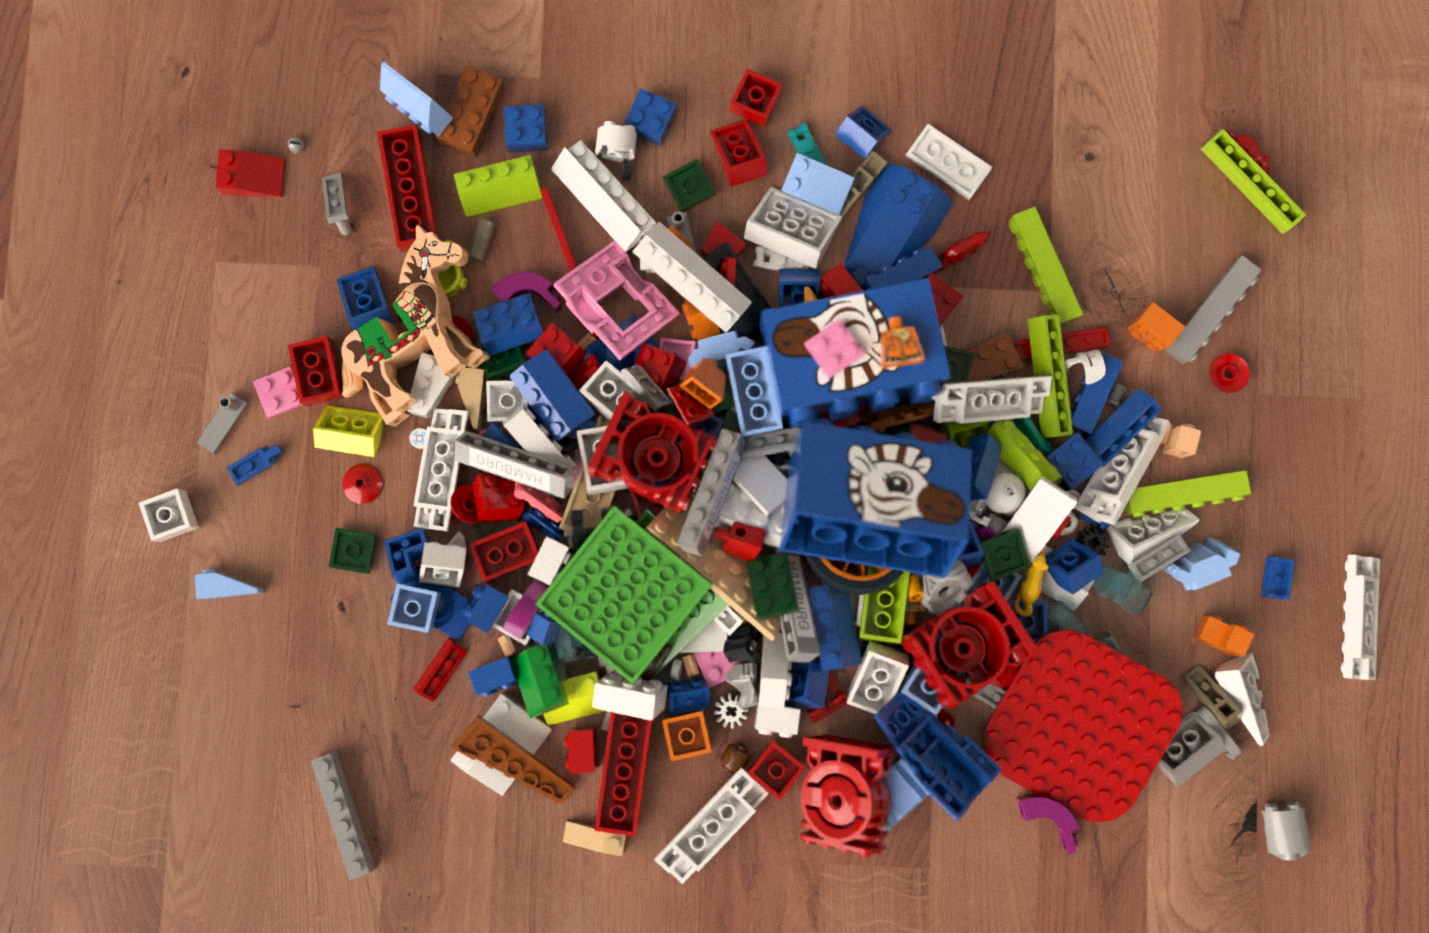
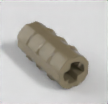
M479 219L468 249L470 259L478 262L484 261L496 227L493 222Z

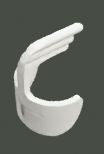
M1098 349L1077 353L1075 358L1065 360L1066 378L1069 367L1076 363L1083 364L1087 385L1099 381L1105 375V363Z

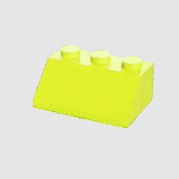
M326 405L313 428L315 448L374 457L380 446L384 420L380 413Z
M598 671L567 678V680L562 681L569 705L543 714L548 726L607 711L592 707L595 683L600 680Z

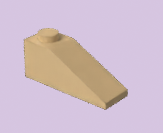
M464 368L460 373L456 374V384H458L466 410L469 412L473 429L479 431L482 425L487 376L484 369Z
M566 821L563 842L601 853L622 856L627 835L595 831L594 825Z

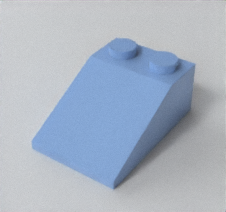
M797 153L781 191L840 215L855 177Z

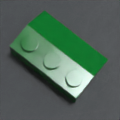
M539 644L528 648L511 660L530 719L569 705L551 647L548 644Z

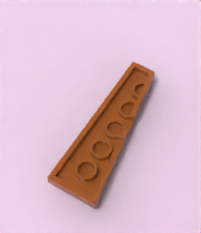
M1007 332L968 351L975 353L968 382L984 381L1024 368Z
M935 400L919 405H911V403L895 406L894 409L879 413L863 412L860 413L861 421L867 427L874 429L875 432H884L887 427L934 416Z
M479 714L452 744V749L473 760L477 759L485 763V766L491 769L495 768L503 772L509 778L517 779L523 785L535 789L538 793L560 804L575 790V786Z

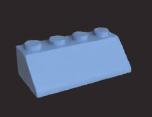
M385 62L381 64L380 90L387 95L384 99L393 106L398 104L396 108L404 115L409 113L408 118L417 125L421 122L422 125L420 127L428 134L433 132L440 136L453 117L432 98Z
M767 346L726 354L725 360L740 434L744 437L782 429L783 425Z

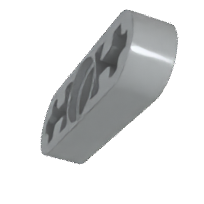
M1201 706L1194 712L1221 736L1226 748L1224 753L1230 759L1234 760L1241 754L1239 747L1205 706Z

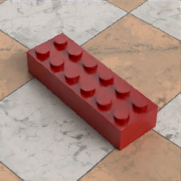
M415 124L378 131L377 135L397 247L401 252L409 251L411 245L416 240L417 225L423 228L426 233H435L438 235V239H440L423 141L419 128Z
M611 712L595 831L636 837L652 720Z

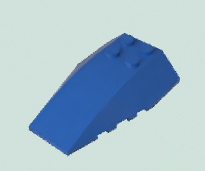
M887 164L865 196L844 264L845 269L851 274L862 266L869 276L873 273L878 275L886 266L890 264L892 267L897 265L896 262L904 256H907V258L913 256L912 253L921 248L933 237L952 206V201L938 186L909 169Z
M899 691L874 715L885 735L912 770L923 788L956 821L970 808L969 805L1002 770L972 739L966 735L962 737L955 732L956 729L954 727L944 725L937 720L938 717L936 715L926 713L922 710V706Z

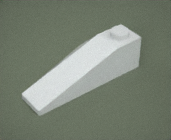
M1185 508L1183 510L1167 511L1161 513V516L1156 517L1145 515L1139 520L1123 519L1118 521L1116 525L1111 524L1107 531L1119 557L1127 564H1131L1176 535L1180 534L1181 536L1199 522V518Z
M1247 653L1245 657L1239 656L1222 663L1215 671V680L1242 711L1241 720L1257 743L1264 745L1270 734L1266 711L1261 709L1262 690L1258 691L1256 679L1260 677L1253 653Z

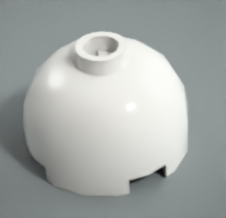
M1011 473L994 475L988 498L984 500L986 505L996 513L1006 514L1017 510L1025 500L1026 489L1024 483L1019 477Z

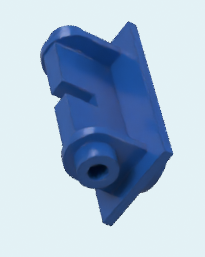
M532 506L529 511H525L522 516L525 518L524 521L534 528L541 524L539 532L550 539L561 538L563 532L562 529H559L561 521L556 523Z

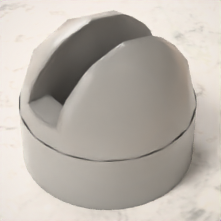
M294 136L288 140L287 144L291 152L299 154L305 149V143L301 138Z

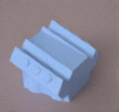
M735 331L701 339L698 342V349L693 350L688 359L690 369L700 360L712 358L718 362L717 368L722 367L725 375L729 376L725 355L755 349V342L745 336L738 338Z
M1208 536L1205 545L1196 541L1194 545L1189 547L1191 550L1189 553L1162 570L1176 580L1181 581L1185 590H1196L1232 576L1229 567L1237 564L1240 553L1227 546V544L1222 543V541Z
M903 758L891 767V773L886 777L891 791V809L887 818L888 824L883 825V829L886 831L903 820L930 795L923 788Z

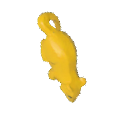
M1041 551L1033 560L1032 566L1027 568V577L1020 584L1019 594H1017L1018 598L1014 605L1016 612L1023 617H1028L1032 614V603L1039 598L1042 590L1041 584L1044 578V570H1048L1044 551ZM1020 598L1022 599L1026 607L1025 610H1022L1019 607Z

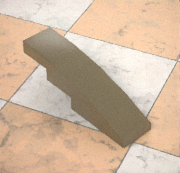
M873 150L851 175L855 177V180L840 213L842 218L888 164L887 161Z

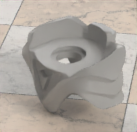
M956 560L945 578L923 574L924 590L923 599L920 602L924 607L928 608L929 612L937 614L955 607L957 603L962 604L965 597L969 594L967 590L973 586L972 578L963 561Z
M758 651L755 652L752 659L742 660L733 664L732 669L726 674V681L732 684L737 691L741 692L740 699L737 702V706L740 709L752 707L759 703L757 695L759 687L758 667L761 656Z

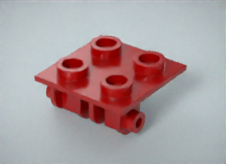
M680 385L667 389L687 425L696 422L700 425L706 421L705 419L715 416L712 409L707 408L682 389Z
M829 670L824 707L806 709L814 724L848 705L847 698L831 670Z

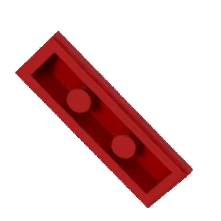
M447 638L413 688L415 692L433 702L468 651L450 638Z

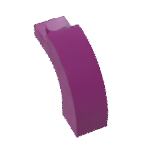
M519 272L510 274L490 288L501 302L530 293L544 299L556 313L563 308L560 303L561 298L553 291L555 289L553 284L535 273Z
M535 579L513 609L502 629L521 639L530 628L535 613L541 610L536 603L550 585Z
M1027 795L1016 798L1023 820L1051 819L1058 828L1063 850L1068 854L1077 852L1075 846H1078V842L1072 831L1079 830V827L1067 808L1050 798L1039 795Z

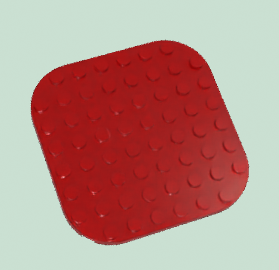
M1060 629L1046 633L1034 642L1040 654L1020 664L1017 675L1011 684L1008 685L990 716L983 734L985 753L1002 768L1000 772L1002 776L1039 796L1047 797L1060 803L1075 816L1091 822L1114 820L1124 815L1134 805L1181 724L1183 714L1180 695L1172 683L1161 674L1083 632L1073 629Z

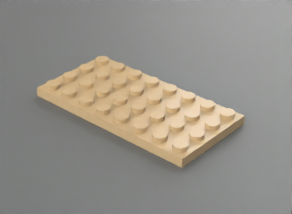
M696 487L694 494L690 492L688 495L691 499L685 512L681 511L678 514L671 508H664L645 531L713 584L710 588L772 641L781 630L780 618L777 616L758 621L747 564L745 561L722 550L724 541L714 537L717 528H713L703 557L685 552L677 544L698 491V487ZM765 544L762 545L755 559L768 556ZM805 580L807 588L812 587V585Z

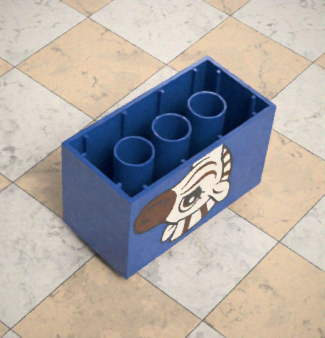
M929 278L765 310L761 313L759 329L763 347L767 346L781 420L782 422L789 421L790 428H801L803 421L811 422L817 419L818 414L828 412L830 421L848 419L855 416L854 412L859 410L858 406L868 404L871 413L888 411L895 408L894 404L899 403L900 398L909 396L911 405L934 401L931 397L942 393L940 387L951 377ZM902 317L903 328L914 327L925 359L922 363L881 369V334L883 331L890 330V318ZM841 319L865 355L828 379L805 346V342Z
M814 419L811 422L803 421L788 466V481L779 550L945 578L969 541L972 450L959 448L955 442L949 440L929 443L917 441L914 435L908 433L888 436L877 434L874 429L867 426L847 429L836 427L831 421L826 419Z

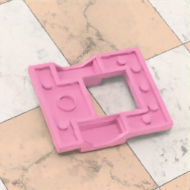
M615 240L554 284V287L566 299L568 308L591 334L594 332L619 360H622L675 320L680 314L653 283L645 281L633 269L629 256ZM620 286H623L635 301L640 300L650 311L624 331L598 304V302Z

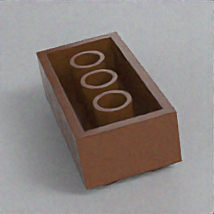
M465 66L446 111L453 119L440 136L436 135L438 142L443 146L476 158L505 91L503 80Z

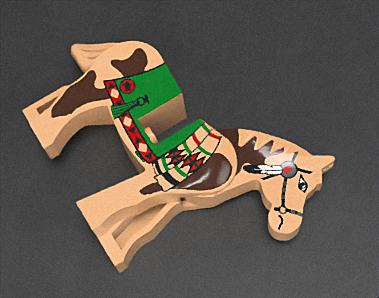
M417 225L416 240L411 245L401 270L399 297L392 304L409 331L399 335L393 324L375 317L351 332L343 342L342 395L346 398L354 396L362 390L363 380L366 381L371 401L387 425L396 427L411 415L406 410L418 402L416 396L407 393L397 383V369L420 358L421 353L426 354L432 349L443 375L450 378L466 366L475 369L490 358L487 352L478 349L470 338L453 324L450 303L438 278V274L449 269L451 265L461 267L468 262V252L456 243L442 242L438 239V235L433 232L426 233L423 228Z

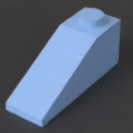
M215 569L202 570V574L195 575L196 599L264 593L263 588L223 573H215Z

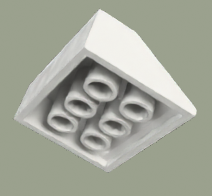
M770 187L747 220L744 239L816 269L842 220V216Z
M505 692L501 693L483 717L533 755L553 730L538 717L530 719L527 709ZM458 751L450 760L464 772L502 796L515 780V778H509L503 772L495 768L491 769L485 766V763L477 759L473 760Z

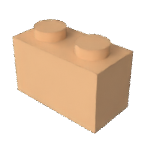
M1183 424L1171 429L1167 445H1164L1163 453L1181 459L1194 455L1201 431L1195 429V426L1191 424Z

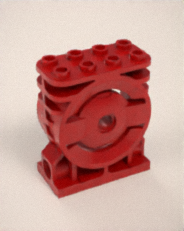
M624 391L588 465V474L595 478L598 476L609 482L622 479L634 493L651 499L656 504L658 502L664 505L665 508H671L680 514L681 511H686L691 499L688 495L690 492L694 494L700 480L697 476L698 474H703L709 460L706 456L711 457L717 440H714L715 435L711 434L710 436L704 433L702 429L697 430L691 424L686 425L675 416L665 413L650 414L647 404L632 398V394ZM624 420L626 422H629L630 424L627 426V428L624 430L622 434L618 431L622 425V421ZM658 427H662L658 436L647 437L636 447L633 461L639 477L637 480L634 479L635 474L630 465V454L634 445L641 438L655 434ZM678 435H680L682 439L679 447L683 453V468L680 474L670 483L654 487L656 483L671 479L677 472L680 465V452L675 442ZM614 444L618 445L617 459L607 455L611 445ZM653 455H660L663 460L660 463H655L651 457Z
M994 581L981 584L965 597L963 606L949 608L923 623L920 627L915 628L911 633L903 636L904 641L902 642L904 649L908 653L911 652L915 658L913 662L919 671L922 670L926 675L925 681L931 689L934 688L937 692L936 698L941 706L953 709L995 681L1002 674L1006 666L1017 667L1029 658H1034L1040 654ZM988 607L992 614L985 611L984 609ZM952 615H954V617L958 620V622H966V623H969V624L975 626V627L983 634V636H984V638H985V641H986V644H987V655H986V659H985L984 662H985L986 666H987L988 669H989L988 671H987V669L985 668V666H984L983 663H982V661H983V659H984V657H985V652H986V646H985V642H984L983 637L981 636V634H980L976 629H974V628H972V627H970V626H967V625H957V623H956V621L954 620V618L952 617ZM937 631L941 635L937 650L942 663L952 671L965 672L971 683L967 684L964 676L953 675L939 664L935 654ZM960 643H963L966 647L964 654L958 651Z
M828 734L804 737L803 746L808 747L807 762L812 770L806 776L801 791L802 812L806 818L801 820V826L806 827V831L800 833V838L806 844L820 843L824 848L838 847L842 852L852 853L855 851L859 852V855L863 857H871L874 853H882L883 850H886L887 846L882 842V838L887 837V831L883 830V825L888 824L887 818L891 809V791L886 777L891 773L892 756L897 755L895 747ZM832 773H840L848 776H835L829 778L830 774ZM859 816L866 817L865 820L858 819L852 826L848 828H843L842 826H840L855 821Z

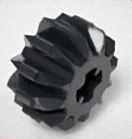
M1093 526L1091 529L1084 527V532H1077L1080 538L1074 539L1102 556L1106 555L1104 549L1110 547V545L1104 542L1109 540V537H1102L1105 531H1098L1096 526ZM1093 540L1092 542H1095V546L1090 547L1091 545L1088 544V541Z

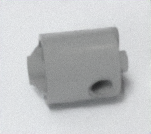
M1288 801L1286 805L1280 806L1276 802L1264 803L1265 808H1262L1261 812L1264 817L1267 851L1287 861L1298 860L1311 851L1309 829L1305 820V806L1300 805L1299 801Z

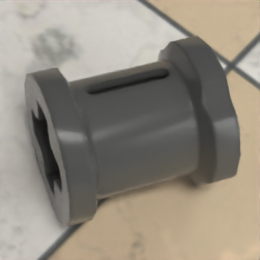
M1114 383L1105 404L1118 409L1121 406L1120 403L1124 395L1129 390L1120 384Z

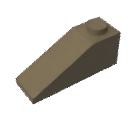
M1200 665L1183 676V679L1200 703L1213 714L1225 731L1241 721L1242 711Z

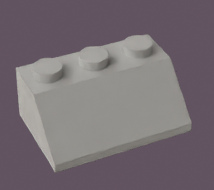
M1192 711L1181 720L1175 736L1157 765L1179 787L1225 751L1226 748L1221 736Z

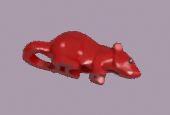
M1225 130L1270 177V155L1264 156L1261 153L1255 139L1247 134L1236 135L1232 130Z
M975 231L973 232L974 236L967 237L959 242L956 241L948 246L947 249H944L943 252L936 255L937 258L944 254L941 263L943 267L939 271L944 270L948 263L956 264L962 262L968 254L976 253L977 248L985 244L991 236V232Z

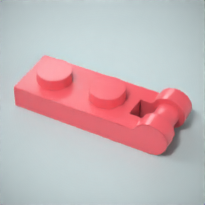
M515 482L514 496L517 499L526 500L532 507L537 508L547 518L554 520L556 523L562 520V504L544 491Z

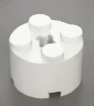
M611 121L604 122V126L598 128L595 154L598 155L600 153L601 158L615 162H623V158H628V161L635 158L637 139L635 127L632 125L620 126Z

